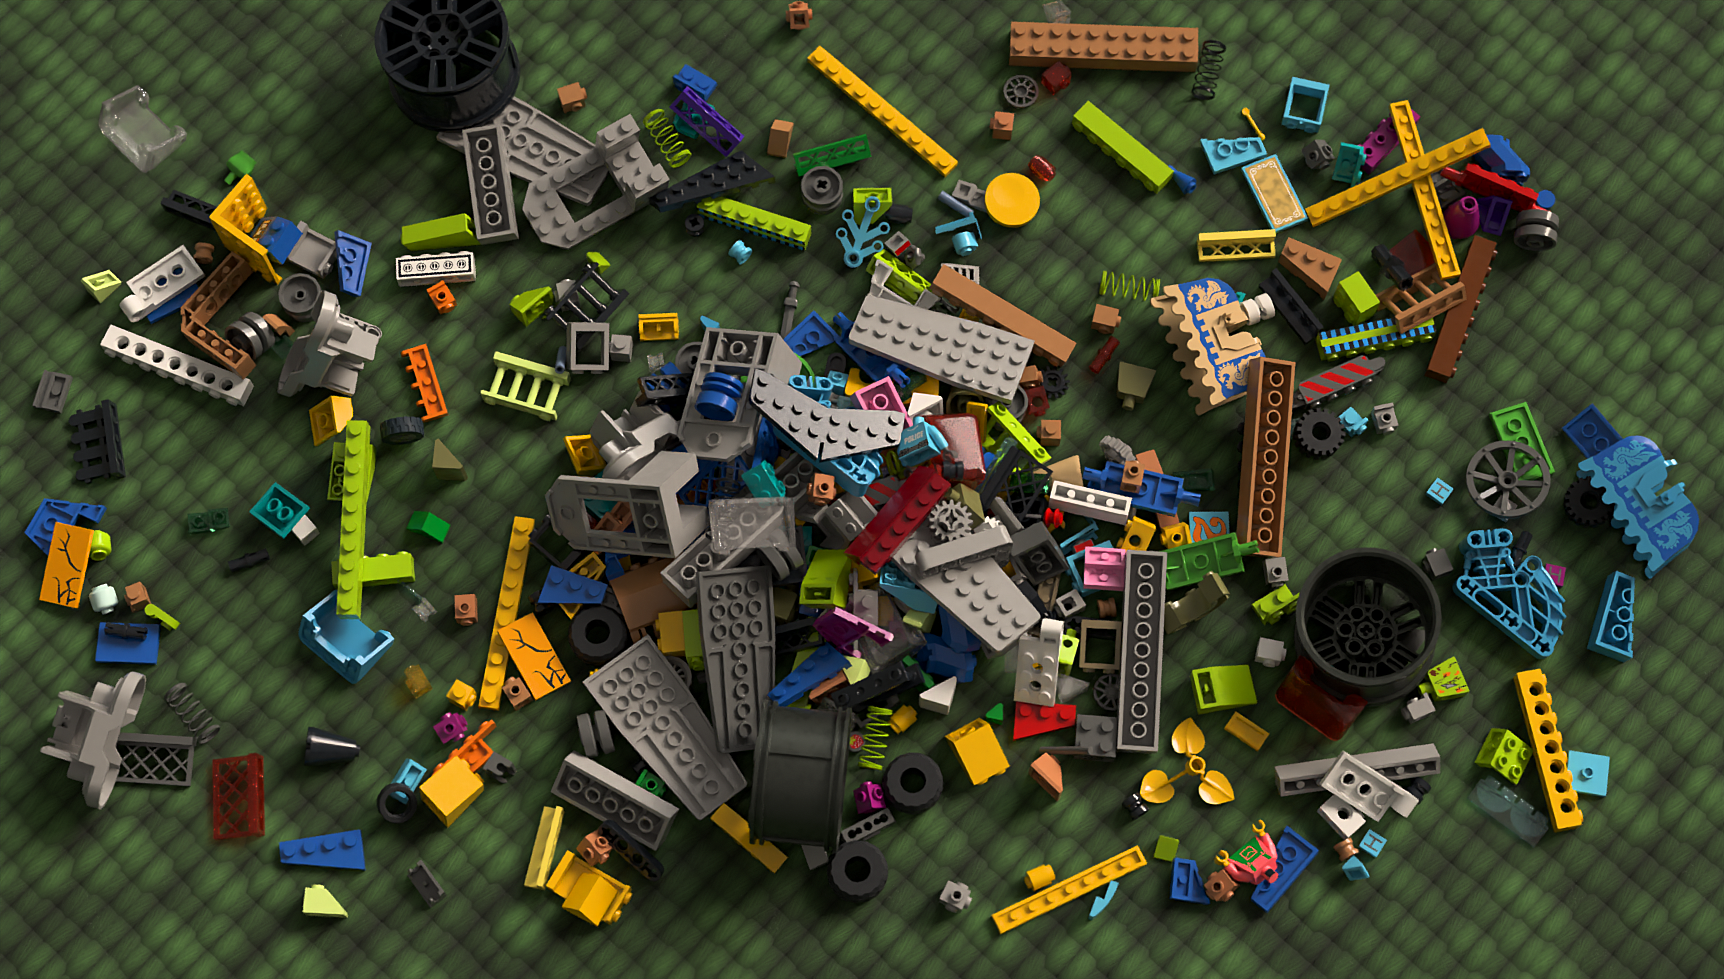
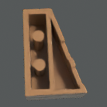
M1288 237L1278 262L1294 276H1298L1303 280L1306 286L1314 289L1325 300L1342 259Z

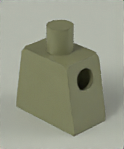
M1120 362L1116 397L1124 399L1123 409L1131 411L1134 409L1135 402H1144L1154 380L1156 370Z
M962 483L950 488L943 497L946 498L947 504L950 503V500H953L955 505L960 501L961 508L964 506L968 507L966 513H972L969 519L973 520V524L969 526L971 530L985 522L979 493Z
M797 585L786 586L785 589L773 587L775 626L795 622L800 607V599L796 593L799 589Z

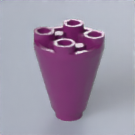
M1471 196L1463 197L1448 206L1443 212L1448 234L1452 239L1469 238L1478 230L1480 217L1478 203L1475 198Z

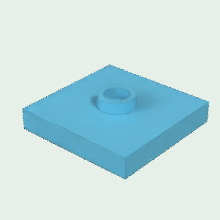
M1569 750L1567 770H1570L1572 773V789L1581 794L1605 797L1610 757Z

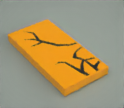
M55 522L39 600L78 608L94 530Z
M533 612L497 630L535 701L571 682Z

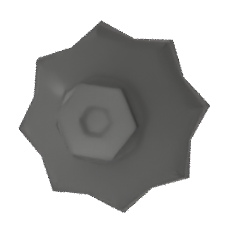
M911 245L906 249L904 256L906 266L915 269L925 260V254H922L921 249L915 245Z

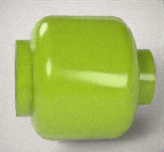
M95 530L89 558L100 561L110 555L112 551L111 540L107 533Z

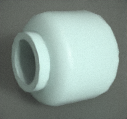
M107 584L92 588V592L89 594L93 610L95 612L101 611L102 615L113 612V607L118 604L114 588L107 586Z

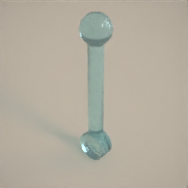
M401 578L398 579L399 584L413 594L420 604H426L427 599L425 597H421L406 583L400 582Z

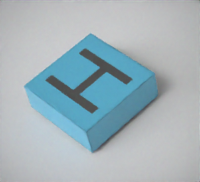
M1437 477L1425 495L1442 506L1453 491V488Z
M1369 829L1358 847L1376 858L1387 840Z

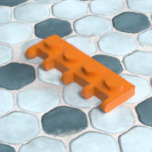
M423 344L402 351L401 357L409 356L412 365L405 368L406 372L414 371L417 379L416 383L411 384V389H420L423 400L417 401L416 405L417 407L425 406L427 416L421 418L423 423L448 416L427 345Z

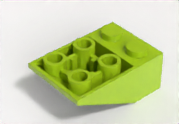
M334 442L328 500H343L346 443ZM369 445L367 500L375 471L377 450L373 445Z
M846 549L817 550L801 584L799 604L811 609H834L835 607L846 609L849 573L852 562L850 558L844 555Z
M1249 665L1208 667L1192 670L1190 674L1198 715L1257 704Z

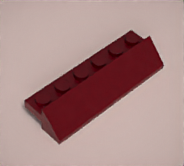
M919 465L844 551V555L859 566L863 565L876 575L931 514V511L938 505L939 500L951 488V484L935 473L936 469Z

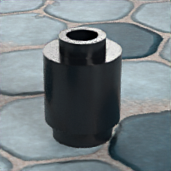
M892 204L886 211L885 218H889L890 223H911L913 208L908 207L909 205Z

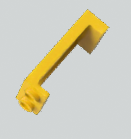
M567 850L546 884L547 888L567 899L582 872L600 875L618 891L602 921L609 925L613 921L617 922L622 913L620 911L623 904H628L633 895L630 893L632 891L631 887L622 884L597 868L591 867L590 864L577 858L575 854Z

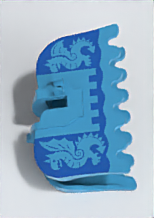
M1628 436L1597 455L1578 463L1580 470L1576 472L1578 478L1582 477L1583 479L1586 476H1591L1590 483L1592 487L1606 488V492L1602 496L1603 503L1607 505L1615 503L1611 526L1616 529L1625 528V534L1622 536L1623 543L1626 545L1633 543L1637 545L1633 557L1637 561H1648L1645 575L1651 579L1664 566L1688 549L1698 531L1699 517L1694 505L1684 494L1686 486L1684 482L1678 483L1657 497L1655 495L1656 492L1663 488L1668 472L1678 464L1676 460L1665 461L1660 449L1650 439L1643 436Z

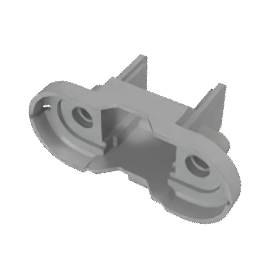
M323 290L311 312V316L316 323L310 335L298 337L288 353L278 383L277 392L279 394L291 397L297 391H301L306 384L314 388L325 387L348 396H353L358 370L362 371L364 367L363 360L370 363L374 360L376 345L382 336L381 330L374 325L341 314L336 295Z
M641 391L638 392L635 400L642 394ZM635 400L629 412L626 409L623 410L622 417L615 421L603 410L600 411L592 425L590 436L593 444L599 449V454L608 463L603 470L602 478L630 480L660 451H672L683 444L677 436L681 420L676 421L669 412L664 413L657 405L637 407Z
M132 671L126 674L124 678H120L115 687L98 682L92 698L71 691H63L58 694V697L63 700L64 704L63 706L58 705L52 724L56 729L53 738H48L47 740L56 745L41 747L40 752L71 761L67 777L83 782L82 794L87 806L102 809L113 790L122 761L115 746L121 728L133 722L139 711L146 685V676Z

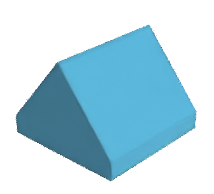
M1354 855L1344 864L1343 870L1350 881L1369 878L1365 867Z

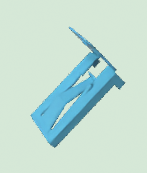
M973 212L969 213V217L935 227V232L938 234L976 222L982 239L977 219L974 218Z
M1084 516L1090 526L1060 544V549L1064 555L1072 551L1076 542L1082 539L1087 541L1092 537L1095 540L1098 538L1094 532L1099 528L1091 517Z

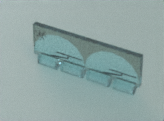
M1489 775L1485 781L1481 779L1467 799L1535 847L1547 831L1548 827L1546 824L1550 819L1539 811L1532 816L1531 813L1534 807L1522 798L1517 804L1514 803L1518 795L1504 786L1499 792L1497 788L1501 783Z

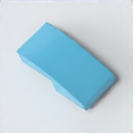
M1111 880L1104 899L1096 896L1088 919L1093 920L1106 908L1119 883Z

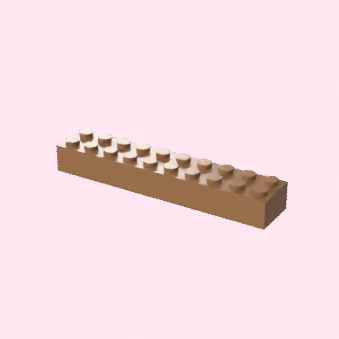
M1011 22L1009 66L1196 72L1198 64V28Z
M1257 357L1249 360L1236 535L1239 545L1256 540L1259 553L1245 556L1272 559L1280 558L1282 555L1295 362L1266 357Z

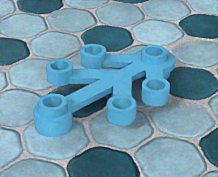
M870 196L865 200L866 212L860 229L856 225L853 218L854 214L851 210L847 209L842 213V218L847 222L855 238L852 248L847 238V230L843 227L836 230V236L841 240L846 251L844 262L849 267H858L862 263L863 257L883 250V243L880 240H875L872 246L860 250L864 242L880 234H887L890 230L889 224L882 222L877 228L867 232L873 213L880 208V201L875 196ZM871 200L876 202L875 207L869 206ZM846 212H850L852 214L850 219H846L844 217V214ZM886 225L888 229L883 232L880 227ZM840 230L845 231V235L843 237H840L838 235V232ZM880 243L881 248L875 249L874 244ZM850 255H856L857 259L855 261H851L849 258Z

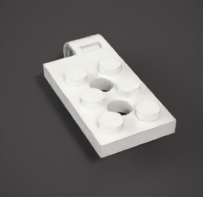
M182 245L126 282L135 295H130L123 299L120 303V308L131 322H136L204 278L205 274ZM176 268H183V272L181 274H173V271ZM166 278V284L163 286L157 285L159 279Z
M1043 618L1040 638L1024 635L1020 637L1014 701L1054 706L1064 621ZM1039 663L1043 669L1036 670L1033 668V664ZM1038 681L1041 687L1035 688L1031 685V682Z
M1343 750L1319 783L1322 787L1379 822L1389 806L1404 817H1408L1419 802L1412 794ZM1346 774L1353 775V780L1349 783L1343 782ZM1368 784L1370 787L1368 792L1360 793V787Z

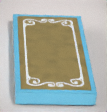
M1276 154L1241 168V172L1271 230L1275 229V233L1308 221V217Z

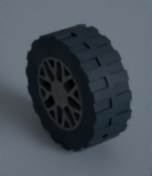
M404 416L381 422V441L387 444L402 445L424 438L422 419Z

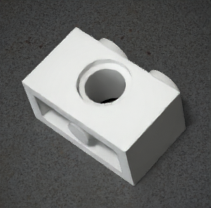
M1335 794L1317 810L1343 840L1348 839L1366 822L1363 819L1364 815L1358 809H1354L1349 803ZM1338 811L1346 812L1347 819H1341L1338 816Z

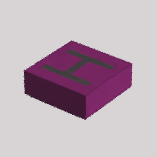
M1546 563L1544 569L1549 573L1556 587L1562 588L1566 567Z

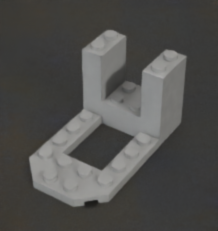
M631 114L598 131L594 148L529 183L522 211L541 243L569 250L649 205V197L668 188L670 179L660 163L653 167L638 141L640 129ZM605 165L623 196L575 223L556 191Z
M706 327L677 433L687 452L695 453L696 459L730 462L752 446L760 413L749 404L748 400L755 369L765 371L788 384L791 376L800 374L802 362L778 333ZM719 372L732 376L737 380H740V376H748L736 422L707 420L695 409V403L698 394L702 392L701 385L706 373Z
M660 451L630 480L561 475L545 494L553 530L559 536L562 534L569 540L568 544L573 549L676 558L709 526L707 524L709 519L707 506L678 504L676 492L699 472L696 454ZM583 498L629 502L636 533L590 529Z

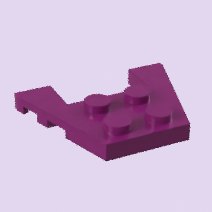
M838 607L817 618L813 624L816 630L828 642L831 640L836 645L835 649L840 654L843 653L845 656L860 658L862 653L854 650L850 643L862 636H867L881 647L890 643L894 636Z

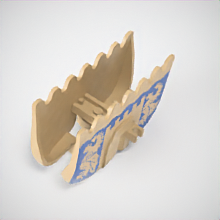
M1205 278L1163 287L1165 295L1151 298L1150 303L1153 308H1161L1164 312L1158 318V323L1161 326H1169L1171 328V331L1165 338L1167 343L1178 345V350L1173 353V358L1177 362L1183 361L1186 365L1180 372L1181 377L1193 381V385L1188 388V394L1191 397H1198L1200 399V403L1195 407L1196 414L1200 416L1218 406L1247 395L1249 360L1265 357V354L1260 347L1262 344L1258 337L1253 338L1248 332H1240L1232 336L1228 334L1244 326L1249 321L1245 312L1241 311L1234 290L1225 282L1214 278Z

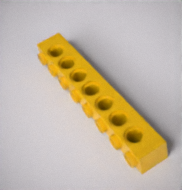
M1541 669L1519 672L1513 678L1554 833L1579 828L1583 822V814L1581 810H1578L1576 804L1578 796L1577 792L1572 789L1571 782H1573L1571 771L1567 770L1566 763L1568 759L1566 752L1562 751L1561 733L1557 732L1556 729L1557 717L1555 712L1551 710L1552 698L1550 693L1546 691V676L1542 674ZM1529 688H1535L1538 691V696L1532 695ZM1540 707L1544 714L1538 715L1534 708ZM1540 726L1546 727L1549 731V734H1542L1540 732ZM1545 746H1551L1554 754L1547 753ZM1550 765L1557 766L1559 773H1553L1550 770ZM1555 785H1561L1564 788V793L1557 792ZM1560 805H1567L1569 807V813H1564L1561 810Z

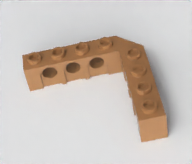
M232 251L181 306V331L190 343L244 380L256 367L251 357L243 350L233 347L230 341L223 340L214 330L211 331L205 327V324L253 272L247 261Z

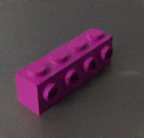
M1411 109L1415 125H1417L1421 116ZM1390 113V117L1387 120L1383 119L1378 124L1376 132H1370L1365 138L1366 142L1363 145H1358L1364 147L1363 154H1366L1364 166L1360 165V168L1368 175L1399 144Z

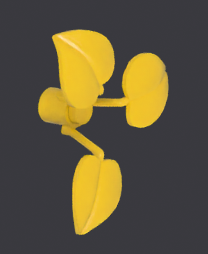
M1188 718L1180 723L1174 730L1171 739L1173 749L1177 753L1186 752V756L1190 758L1185 765V770L1169 780L1164 772L1152 770L1144 776L1139 793L1148 802L1164 803L1174 795V788L1170 783L1188 773L1191 776L1200 774V780L1203 782L1199 785L1198 791L1200 797L1206 803L1216 805L1234 800L1232 787L1226 777L1218 771L1211 770L1206 773L1204 778V760L1201 757L1191 755L1199 753L1205 745L1204 735L1192 718Z

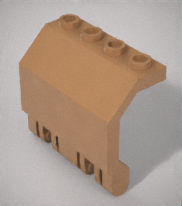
M653 556L647 559V563L642 565L640 562L630 565L629 570L624 571L625 575L608 581L619 603L633 645L641 640L638 630L640 629L642 637H645L647 635L645 627L650 625L653 627L655 637L657 639L661 638L660 631L656 630L655 619H659L658 613L698 609L697 603L691 608L688 607L663 583L661 572L676 558Z

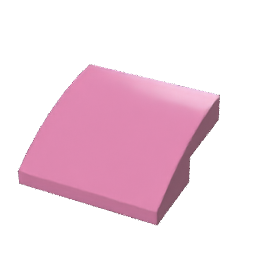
M1085 547L1083 589L1123 591L1125 549Z

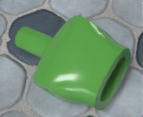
M241 150L227 161L226 165L231 172L224 181L230 185L236 177L242 179L246 174L250 176L257 162Z

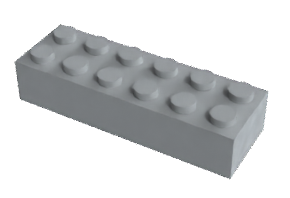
M500 124L462 130L477 240L481 245L519 239L503 128Z
M573 751L564 759L551 790L553 794L603 822L608 819L615 821L630 836L655 851L666 840L679 808L576 751Z

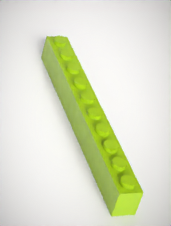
M347 421L336 611V615L340 619L361 618L370 425L367 421Z

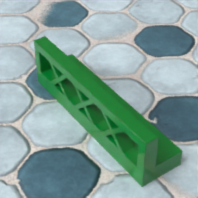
M863 134L794 153V167L797 175L803 176L810 169L817 166L832 168L869 158L871 153L867 135ZM863 140L864 145L853 148L856 142ZM840 146L847 148V150L835 153L836 149ZM825 151L829 153V155L816 158L819 152ZM804 156L811 158V160L800 163L798 159Z

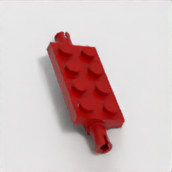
M1468 163L1464 170L1460 172L1450 167H1445L1440 173L1441 177L1482 196L1489 197L1495 195L1513 200L1510 208L1519 212L1529 209L1546 210L1535 205L1539 194L1534 192L1533 189L1522 187L1513 180H1506L1494 172L1483 170L1476 164Z

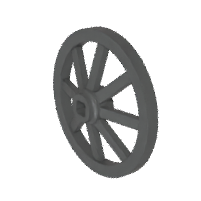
M1497 441L1486 445L1473 456L1467 468L1466 486L1471 499L1481 510L1498 518L1515 519L1531 514L1545 501L1550 488V472L1543 457L1532 447L1516 441ZM1509 450L1506 471H1502L1491 455L1492 452ZM1515 451H1519L1529 456L1532 460L1514 473L1512 469ZM1485 457L1498 477L1474 470L1480 460ZM1536 465H1538L1543 481L1518 480ZM1473 478L1497 485L1478 494ZM1517 487L1542 488L1538 497L1531 502ZM1499 491H1503L1501 509L1488 504L1484 500ZM1509 492H1512L1525 507L1507 510Z

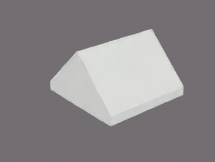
M913 392L908 410L912 424L913 418L920 416L924 418L925 422L936 428L943 425V398L941 396Z
M954 676L919 694L920 707L948 715L956 689L957 678Z

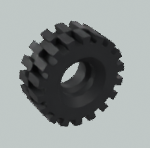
M1316 408L1314 411L1311 409L1304 413L1295 424L1293 440L1297 441L1295 443L1296 448L1300 446L1299 452L1301 454L1303 452L1307 453L1305 457L1310 458L1314 456L1313 460H1318L1320 457L1322 460L1326 459L1328 456H1332L1343 444L1345 432H1342L1345 427L1344 424H1339L1341 419L1340 417L1336 419L1334 417L1336 413L1333 411L1329 414V409L1324 408L1323 411H1320V408ZM1322 427L1326 431V438L1324 440H1317L1312 434L1313 428Z
M1586 476L1585 479L1581 477L1578 481H1574L1568 488L1563 503L1566 515L1570 516L1569 519L1571 521L1574 520L1578 526L1580 524L1584 525V528L1589 526L1595 528L1599 524H1604L1610 518L1615 507V503L1609 505L1603 503L1602 496L1606 492V488L1592 487L1590 483L1591 476ZM1590 494L1596 497L1598 503L1595 508L1587 509L1583 506L1582 498L1585 495Z

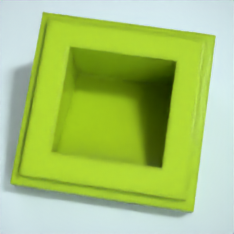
M588 252L586 254L588 263L597 262L599 264L595 269L598 273L601 274L610 267V264L600 253Z
M1160 835L1154 858L1173 862L1179 840Z

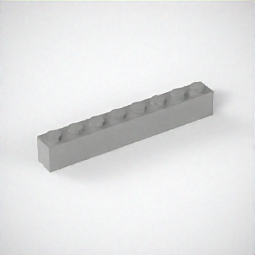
M1434 744L1351 755L1390 781L1440 773V755ZM1337 757L1275 766V784L1280 796L1327 790L1319 783ZM1346 774L1343 778V782H1351L1353 780V775Z

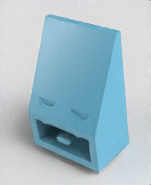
M892 561L886 562L881 568L879 586L912 609L935 614L937 602L909 579Z

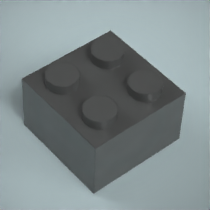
M1078 714L1074 746H1091L1093 753L1073 755V759L1114 762L1118 718Z

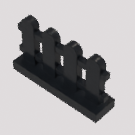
M109 399L101 401L102 407L101 405H95V409L83 412L81 409L76 410V414L69 418V424L73 427H78L79 432L71 436V441L81 446V450L76 451L73 458L76 462L83 463V468L76 472V478L82 482L85 481L86 484H90L92 479L100 477L110 479V475L118 479L126 477L117 405ZM97 422L96 428L85 430V425ZM99 440V446L87 448V443ZM102 458V464L90 466L89 461Z

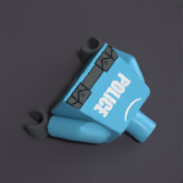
M920 416L913 418V426L902 431L901 442L897 448L899 460L902 466L906 468L903 472L905 478H909L917 467L913 466L940 455L941 450H943L942 457L945 461H952L949 454L953 458L958 457V453L955 450H949L947 447L948 443L939 430L925 422L924 418Z

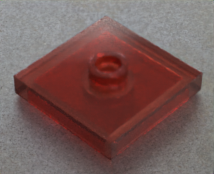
M1416 229L1390 249L1393 255L1405 263L1404 268L1411 276L1435 264L1429 242Z

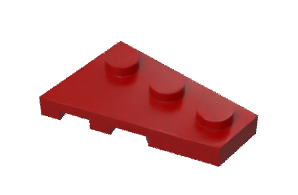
M1016 701L1013 741L1074 727L1076 705L1054 704L1051 707Z

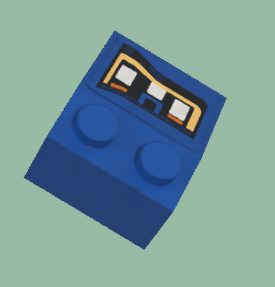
M276 216L261 218L249 237L268 250L266 256L269 260L283 265L303 233L290 220Z

